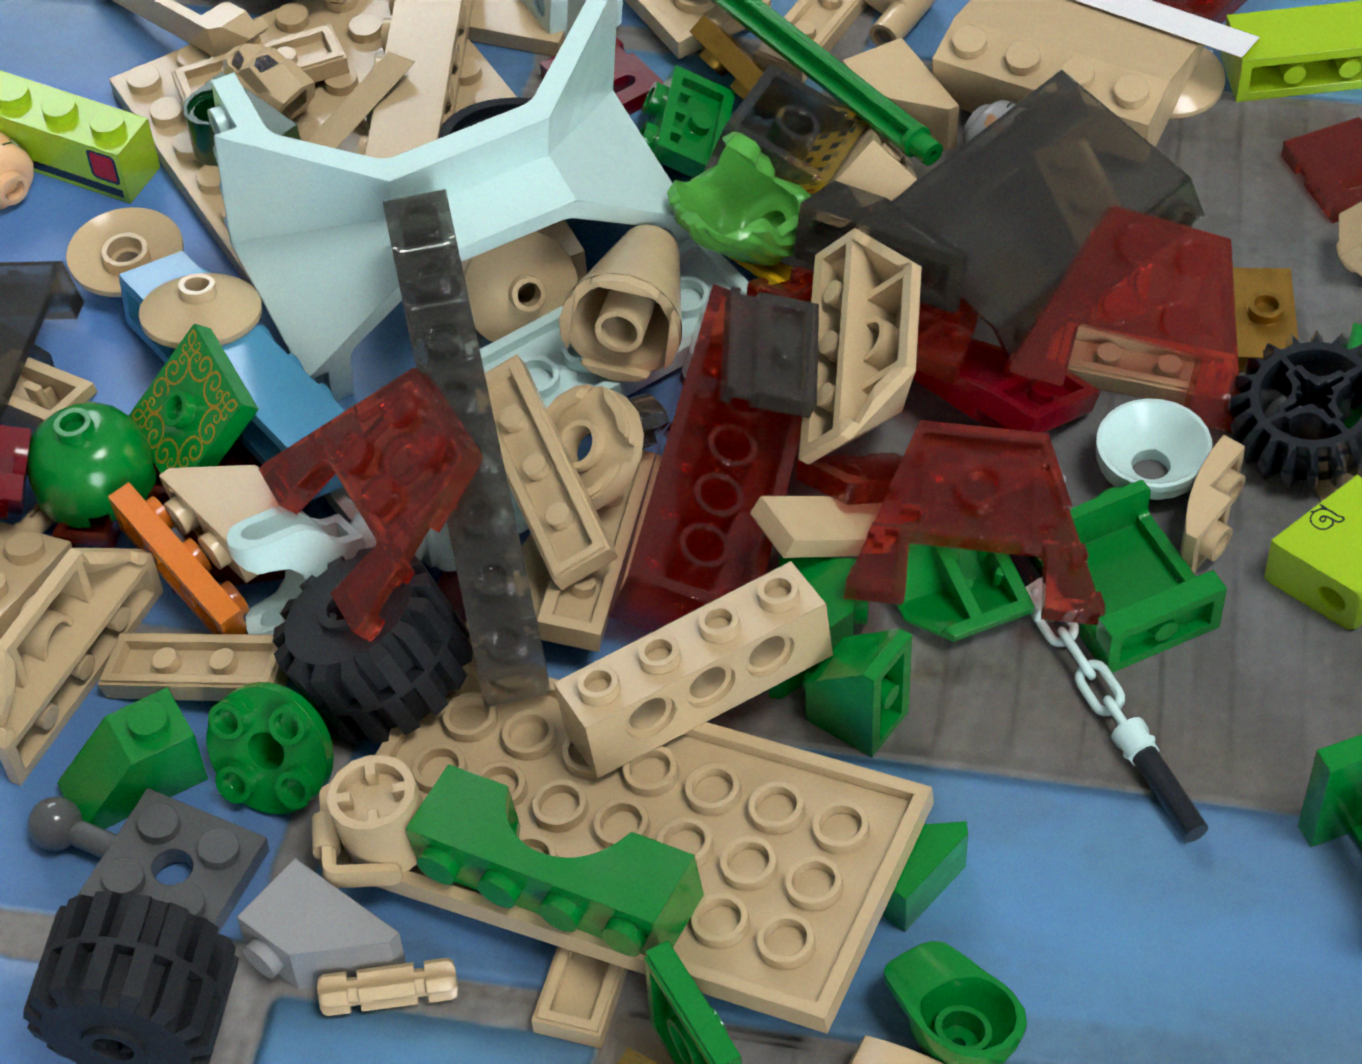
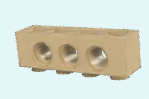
M791 561L554 682L566 734L597 778L614 771L833 656L826 603Z

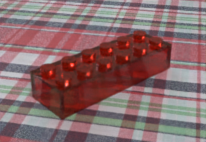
M713 284L693 330L609 617L654 632L765 575L773 544L755 522L750 512L760 496L786 495L801 436L810 318Z

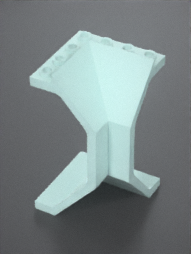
M568 0L567 37L536 94L529 102L390 158L369 157L275 134L262 122L235 72L211 81L215 107L208 109L207 113L215 134L213 151L219 168L221 181L219 182V188L224 200L226 212L224 220L229 233L230 243L256 291L259 293L290 353L296 355L304 371L318 384L323 383L329 388L335 401L354 394L351 369V354L354 348L422 280L433 273L569 218L630 225H654L669 232L677 244L690 239L689 233L674 220V213L671 212L667 191L672 185L671 180L613 91L618 0Z

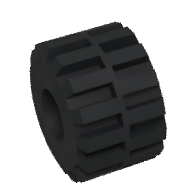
M391 546L380 554L375 547L360 549L354 558L346 560L341 556L327 564L328 570L318 577L311 575L299 586L302 590L301 594L295 599H289L280 613L285 622L274 628L272 642L278 648L274 653L278 665L301 695L317 711L325 715L328 729L333 734L338 732L343 740L356 744L366 736L372 744L389 741L391 728L399 727L402 733L407 735L420 728L419 721L429 713L437 716L449 704L445 699L448 693L460 690L467 677L462 667L472 662L473 646L468 641L471 634L465 623L424 564L414 554L408 557L403 549Z
M96 891L94 897L80 894L70 898L67 906H60L55 915L23 1010V1019L29 1022L27 1028L33 1036L46 1042L48 1049L77 1064H209L238 966L239 957L234 955L236 947L229 937L218 933V926L206 918L189 913V909L175 903H166L153 899L152 896L137 893L125 895L114 891Z

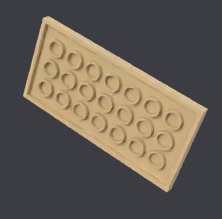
M474 655L472 662L462 667L467 674L460 690L448 693L445 699L449 704L437 716L429 713L419 721L421 727L407 735H404L399 727L391 728L389 741L383 742L375 755H388L402 760L412 770L423 801L448 764L507 785L521 825L519 839L540 853L567 858L586 856L602 851L621 840L630 832H634L694 854L704 896L673 948L701 993L826 1034L830 1030L934 804L931 786L708 722L597 778L566 734L553 684L558 679ZM340 839L341 853L336 858V865L352 864ZM317 859L322 869V861ZM415 865L409 871L403 872V879L399 884L378 886V888L645 974L644 957L646 956L639 953L635 957L621 954L611 948L603 939L578 929L574 932L559 930L546 922L537 913L516 905L512 908L500 907L487 900L479 891L457 882H453L450 885L438 883L425 875L418 865Z

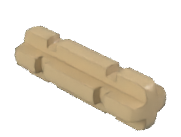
M450 958L424 960V968L417 969L414 968V962L357 969V976L348 978L347 971L325 973L318 977L317 982L318 1003L322 1014L326 1016L352 1013L351 1006L361 1005L362 1012L419 1004L418 997L428 996L429 1003L452 1000L457 997L458 992L456 967Z

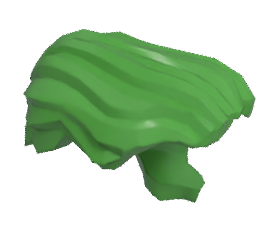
M732 132L722 138L726 147L723 149L716 166L688 182L675 180L667 191L671 212L674 213V220L689 233L693 241L708 250L726 255L740 262L762 266H771L781 262L785 257L795 255L798 252L797 245L804 240L803 232L805 227L815 217L820 208L819 202L800 185L775 177V169L769 157L760 152L761 149L756 141L740 132Z

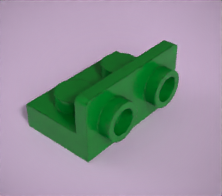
M675 65L663 84L655 81L651 86L642 108V112L649 115L648 121L644 122L639 132L659 163L695 178L718 164L725 146L722 138L728 132L736 93Z

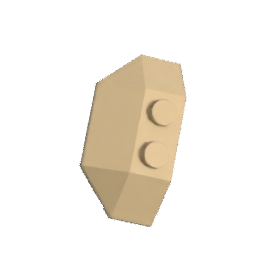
M856 228L815 255L799 460L808 465L901 413L916 372L922 267Z
M70 548L35 595L27 599L18 617L0 639V759L10 782L19 786L24 783L99 681L119 633H134L164 592L151 552L143 549Z

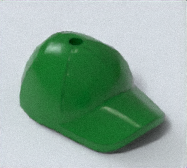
M929 941L919 944L892 959L884 967L882 976L885 984L909 1018L912 1036L919 1047L930 1058L944 1064H1003L1018 1048L1027 1028L1026 1012L1023 1005L1013 991L1004 983L987 973L947 943Z

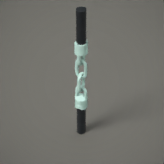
M998 512L988 513L1035 605L1034 613H1031L1030 616L1041 633L1051 645L1056 647L1066 646L1079 665L1075 672V682L1078 689L1096 714L1113 716L1119 726L1112 732V741L1117 748L1123 751V757L1130 760L1133 766H1136L1184 841L1193 842L1201 838L1208 831V825L1160 755L1159 748L1155 744V737L1149 735L1148 726L1140 717L1126 719L1121 711L1125 703V694L1122 687L1106 664L1099 660H1087L1075 642L1079 634V625L1051 581L1048 578H1042ZM1062 615L1069 626V632L1065 627H1059L1057 632L1060 637H1057L1048 624L1057 620ZM1094 669L1100 672L1115 695V700L1109 695L1103 698L1105 706L1100 704L1085 681V675L1089 680L1096 678Z

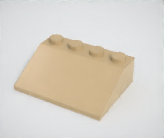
M970 0L954 17L932 58L933 75L956 101L959 109L973 113L984 104H991L999 100L1012 101L1041 119L1046 125L1049 135L1061 136L1065 141L1074 140L1080 143H1089L1093 151L1146 167L1205 45L1075 0Z

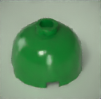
M100 402L75 403L60 409L40 423L30 440L27 462L29 483L41 511L59 524L76 528L92 527L89 522L90 518H99L106 514H109L112 522L117 520L108 496L129 482L145 500L155 485L157 473L153 465L154 455L145 433L137 421L113 405Z

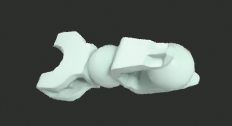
M487 460L471 468L456 467L407 478L400 484L402 493L397 494L398 504L391 501L372 503L357 512L350 524L340 514L323 519L310 518L299 509L278 506L233 525L227 533V545L231 559L239 566L257 575L285 570V578L278 590L260 603L252 606L247 613V634L273 635L274 628L285 622L280 615L282 609L289 599H295L301 594L302 590L299 586L311 575L315 577L321 575L328 570V563L341 556L346 560L354 558L360 549L375 547L380 554L389 546L401 548L408 557L414 554L428 567L436 566L443 571L449 572L460 570L506 545L512 536L526 531L529 527L498 460Z

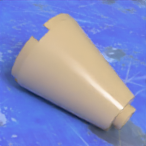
M638 225L628 230L574 286L564 301L559 317L561 339L567 349L571 344L575 351L583 357L580 364L591 373L612 381H642L648 379L650 372L656 371L663 366L665 370L672 364L682 340L680 252L674 237L658 226Z

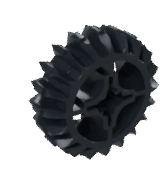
M1316 329L1310 342L1300 343L1290 333L1286 340V348L1280 349L1267 342L1265 350H1263V360L1248 357L1247 364L1244 366L1245 375L1236 376L1232 386L1233 396L1228 403L1229 419L1232 420L1230 425L1231 437L1234 441L1245 446L1243 458L1246 464L1258 462V471L1262 474L1264 480L1280 472L1281 483L1285 486L1286 490L1297 479L1306 480V485L1312 494L1321 480H1330L1331 484L1338 490L1344 484V474L1348 473L1354 477L1358 474L1362 478V417L1350 429H1347L1344 425V421L1351 417V409L1362 405V344L1348 349V342L1343 333L1332 343L1323 342ZM1283 394L1286 400L1278 405V412L1266 418L1264 413L1275 398Z

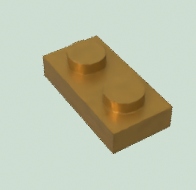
M705 15L689 31L705 47L699 56L722 77L729 71L736 78L730 87L751 107L755 108L760 102H763L777 114H780L793 99L730 34Z

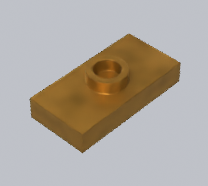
M1231 267L1228 282L1234 352L1236 355L1235 364L1236 371H1245L1244 366L1247 364L1248 357L1263 360V350H1265L1267 342L1280 349L1286 348V340L1290 333L1299 341L1291 268Z

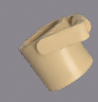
M368 755L353 760L339 770L332 781L320 790L319 812L315 813L311 819L313 856L322 861V878L336 888L393 886L402 881L403 872L409 871L417 865V860L405 828L423 803V799L412 770L402 760L388 755ZM340 839L352 864L336 865V858L341 853Z

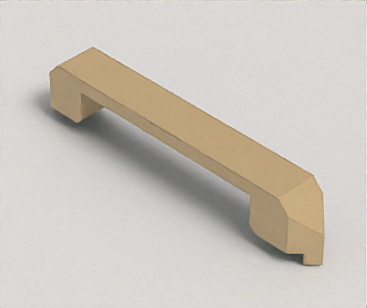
M112 0L213 57L226 54L235 46L253 43L258 36L267 31L270 25L263 16L253 20L246 10L231 2H222L203 15H200L174 0Z

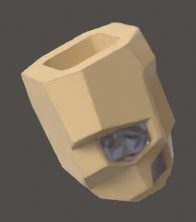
M245 43L235 46L223 56V73L228 75L235 72L243 87L290 120H293L315 97V82L291 58L286 59L275 48Z

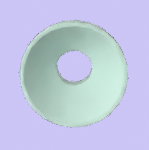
M1146 398L1132 400L1119 405L1102 420L1096 435V459L1106 479L1115 487H1124L1136 481L1144 480L1151 489L1150 499L1153 500L1174 498L1190 491L1202 464L1212 450V438L1208 427L1202 419L1190 409L1163 399ZM1142 460H1155L1162 463L1167 468L1168 473L1159 479H1146L1136 474L1132 467Z

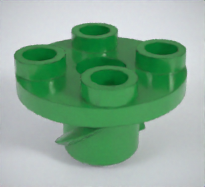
M270 682L249 683L237 688L211 708L208 714L206 736L208 755L217 774L215 778L217 790L229 802L235 804L244 803L253 809L265 813L287 814L307 806L319 796L322 787L328 784L333 770L334 752L327 720L322 712L317 711L305 698L295 691Z

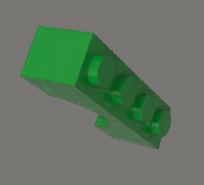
M450 764L447 765L405 828L418 867L432 880L445 885L457 882L479 891L490 902L503 908H512L516 905L541 915L546 922L559 930L574 932L578 929L603 939L617 952L627 956L635 957L639 953L646 956L645 951L667 940L674 947L704 896L694 854L634 832H630L621 840L602 851L580 857L550 856L530 848L519 839L521 825L509 787Z

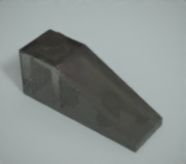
M833 180L800 203L793 258L814 265L817 253L856 228L922 267L920 302L953 314L959 310L969 254L886 197Z

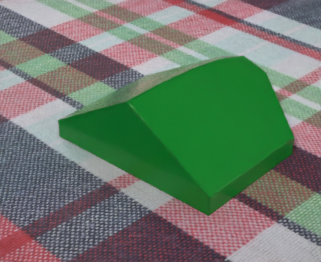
M981 498L901 526L888 589L895 607L904 622L955 642L1034 613L1035 605Z

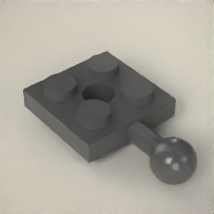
M149 788L146 789L118 834L83 821L82 814L75 803L59 796L48 797L38 802L32 808L27 823L28 832L32 840L43 849L59 851L73 845L101 858L78 895L94 897L96 891H114L125 895L137 893L152 896L153 899L166 903H175L189 909V913L208 919L219 927L218 933L269 852L267 837ZM170 863H185L193 869L186 880L175 885L162 884L155 879L160 869Z

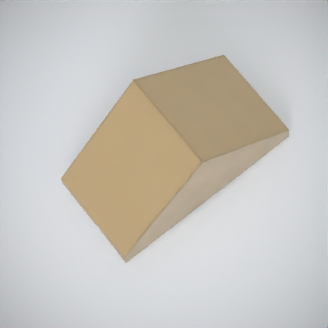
M14 352L0 364V422L5 426L29 428L33 435L40 423L54 412L75 403L92 402L98 391L93 382Z

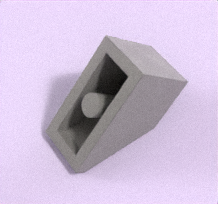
M296 858L237 916L246 944L243 948V953L251 965L270 979L279 974L298 989L317 987L318 977L325 973L347 971L348 978L356 977L357 969L406 963L398 931Z

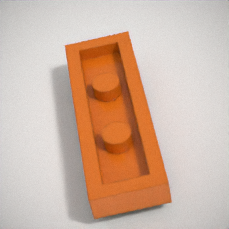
M129 482L110 494L108 499L120 529L137 549H143L153 554L158 573L212 634H247L244 615L250 609L245 599L230 581L226 580L219 585L208 572L212 569L211 563L193 539L188 538L181 542L171 529L175 527V524L161 502L154 496L145 501Z

